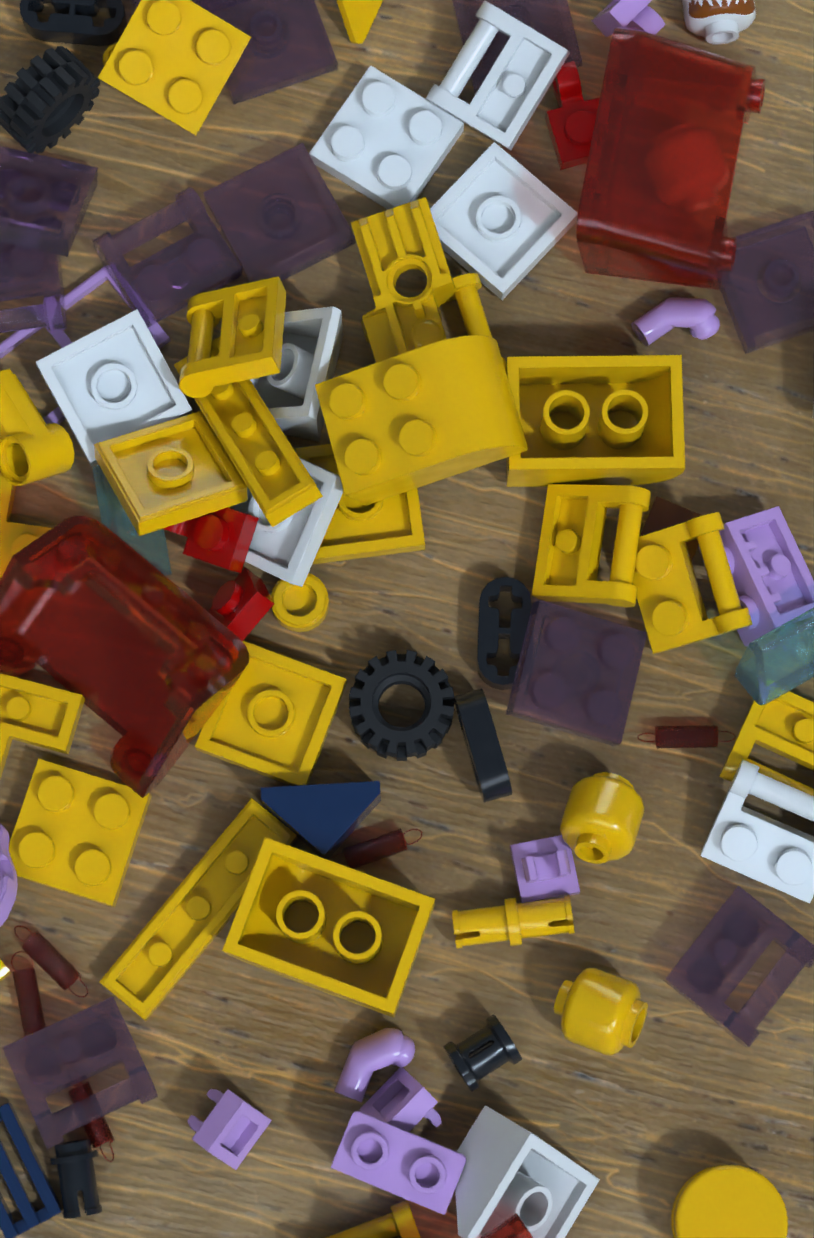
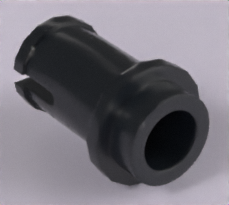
M90 1139L55 1144V1157L50 1158V1164H57L64 1210L62 1212L63 1218L81 1217L77 1195L79 1190H82L84 1210L87 1216L102 1212L93 1158L99 1156L98 1150L91 1149Z

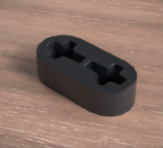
M21 0L20 14L28 33L35 39L45 42L109 46L119 40L127 26V16L121 0ZM44 4H53L56 13L50 14L48 22H40L36 12H42ZM99 8H107L110 14V18L105 19L103 27H95L92 17L98 15Z
M500 577L492 580L482 590L479 601L478 674L484 683L499 690L512 689L519 685L527 675L530 662L531 596L526 586L515 578ZM503 591L511 592V600L515 603H521L522 607L512 610L510 628H499V610L489 607L488 602L498 601L499 594ZM499 639H509L510 658L519 659L520 666H511L508 676L497 675V667L487 664L486 660L487 658L496 657Z
M483 689L454 696L459 724L483 802L512 795L507 767Z

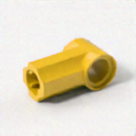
M10 369L0 371V471L2 475L12 485L23 486L70 470L74 463L75 452L73 442L67 431L57 423L46 424L16 374H13Z

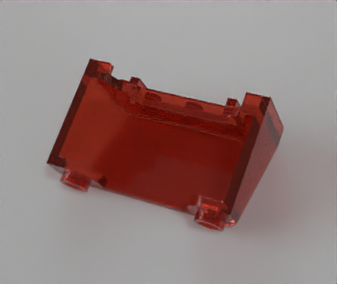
M619 27L614 29L577 216L576 238L586 273L715 290L720 289L722 272H732L736 256L737 238L727 237V215L744 123L747 124L749 122L751 113H761L764 100L765 79L757 78L755 66L642 30Z
M72 516L63 520L13 555L0 580V674L20 676L30 671L36 665H39L70 692L83 695L85 698L84 704L123 736L118 740L110 753V764L120 780L142 798L160 784L236 684L249 663V652L238 636L96 519L87 516Z

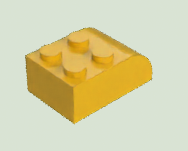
M470 335L441 340L315 384L344 493L346 496L365 505L528 450L497 340L490 336Z
M682 355L507 357L505 370L528 447L527 451L506 458L507 487H548V484L643 485L666 481L684 472L685 440Z
M265 837L222 951L231 957L260 969L394 1018L433 912L435 899Z

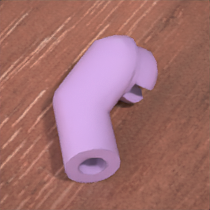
M670 297L632 322L631 326L638 339L645 346H649L675 327L690 328L691 335L700 340L710 338L719 330L720 321L715 316L716 308L706 299Z
M384 1028L357 1040L350 1049L334 1092L362 1102L374 1071L391 1064L402 1068L412 1061L415 1054L413 1040L395 1028Z

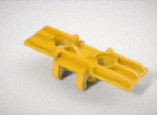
M426 197L351 222L376 306L375 309L363 315L361 320L365 339L371 345L376 363L447 339L441 321L443 319L440 306L456 299L468 336L485 335L492 337L478 290L482 287L479 275L477 273H467L452 278ZM409 269L420 270L427 276V285L424 291L415 297H404L396 291L398 277ZM502 357L503 364L506 369V360L504 357Z

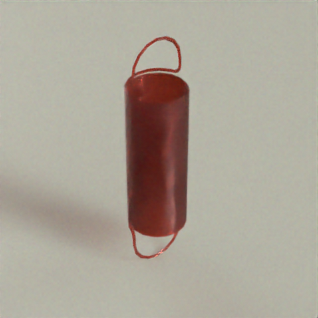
M718 725L655 726V734L642 733L637 738L639 739V736L643 734L655 735L654 741L639 740L643 742H656L657 749L717 748L718 741L730 742L734 740H718L719 732H728L734 736L735 734L729 731H718Z
M400 828L346 847L339 854L344 853L347 866L355 869L406 851L407 845L413 843L408 844L404 837L406 832L403 833ZM410 829V830H418V831H420V832H421V837H422V831H421V830H419V829Z
M21 925L16 926V927L14 928L15 934H16V928H17V927H19V926H20V927H24V926H21ZM26 928L31 935L25 940H21L25 942L22 949L64 991L79 976L81 981L82 975L38 931L32 933ZM87 989V994H86L85 996H79V995H76V996H78V997H86V996L88 995V989Z
M18 951V952H16V953L12 956L11 965H12V968H13L14 970H15V968L13 967V958H14V956H15L17 953H20V952H23V953L28 954L27 952H25V951ZM28 954L32 961V968L15 970L12 972L26 1044L29 1046L26 1034L42 1030L46 1034V1043L42 1048L34 1049L29 1046L33 1050H40L46 1046L48 1036L45 1031L46 1022L36 971L33 968L32 957Z
M69 1069L68 1075L72 1085L78 1086L68 1091L69 1097L93 1149L100 1146L101 1153L105 1157L101 1145L110 1141V1148L112 1150L111 1142L115 1139L89 1081L74 1085L70 1077V1070L77 1077L78 1074L73 1069Z

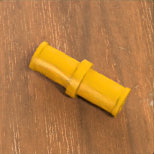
M565 895L562 898L517 903L516 898L504 899L505 905L462 911L452 910L457 949L463 948V946L510 941V946L522 945V939L563 933L575 934L570 895Z

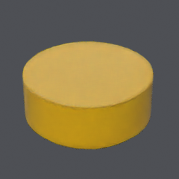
M308 573L303 587L280 579L275 584L271 593V598L275 603L272 606L273 614L276 620L288 630L294 632L310 631L319 626L327 616L329 610L328 592L323 582L313 574Z

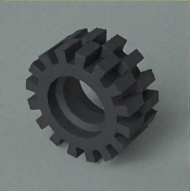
M57 46L55 50L53 48L45 50L42 59L38 55L31 59V66L27 70L22 67L16 73L19 78L15 82H9L4 88L7 95L0 97V125L31 154L34 152L37 154L44 152L46 146L51 149L57 145L60 136L65 139L71 134L70 128L74 124L79 125L84 120L82 114L91 110L95 104L92 99L99 95L100 90L97 87L100 86V81L79 59L63 46Z
M396 650L387 651L385 657L378 659L375 656L369 660L368 666L364 670L360 669L355 676V683L350 688L349 713L355 734L359 735L364 746L368 749L371 747L377 751L378 756L387 759V756L396 757L397 761H407V757L416 756L418 759L425 756L431 748L436 749L442 743L445 734H448L454 714L453 687H450L448 676L443 668L439 670L435 666L434 660L428 656L425 659L417 656L416 651L407 650L406 654H397ZM398 684L410 685L422 695L425 709L423 715L415 724L408 727H396L390 725L382 718L378 708L379 700L382 694L391 686Z

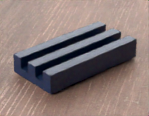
M6 1103L0 1107V1122L4 1121L45 1208L35 1212L0 1140V1171L23 1217L22 1220L15 1223L0 1192V1228L5 1238H15L62 1213L63 1208L12 1104Z

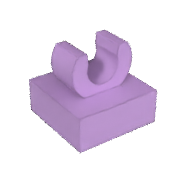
M612 0L592 20L605 37L624 28L628 36L638 45L642 44L646 39L648 41L651 40L666 25L659 14L647 6L652 0Z
M562 835L510 845L521 903L561 898L565 895L571 896L580 893L572 849L563 840Z
M399 1068L359 1109L367 1115L408 1132L423 1117L435 1127L442 1123L439 1113L433 1108L438 1101L403 1068Z
M210 1089L206 1095L216 1103V1106L204 1122L193 1115L187 1120L191 1129L196 1132L192 1140L207 1152L237 1170L272 1120L229 1089L224 1094L219 1090Z

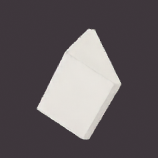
M334 306L285 312L280 373L250 379L284 435L317 442L320 440L324 417L315 384L334 378L343 339L342 311Z

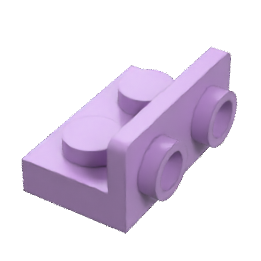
M779 506L725 523V529L719 532L742 609L748 608L753 624L737 630L745 646L756 644L773 632L813 619L814 579Z
M355 1111L351 1115L330 1168L445 1215L466 1163V1157L457 1151L360 1111Z

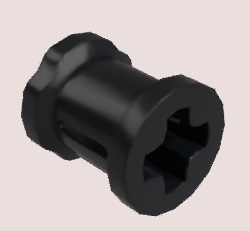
M494 1014L486 1019L487 1026L457 1045L449 1042L443 1046L471 1092L479 1088L480 1079L508 1061L515 1065L523 1060L510 1036Z

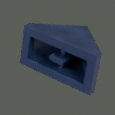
M380 781L261 788V800L264 807L272 815L293 831L319 857L328 860L381 801Z

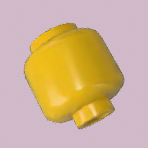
M601 772L581 779L571 789L561 820L560 832L563 840L574 850L580 859L589 863L602 864L607 861L623 858L632 851L644 814L642 798L627 779L614 773Z
M597 968L583 970L574 982L565 980L558 991L554 1004V1013L561 1016V1030L565 1039L604 1055H614L624 1046L632 1048L635 1045L643 1029L648 1009L647 1002L641 1001L640 990L636 983Z

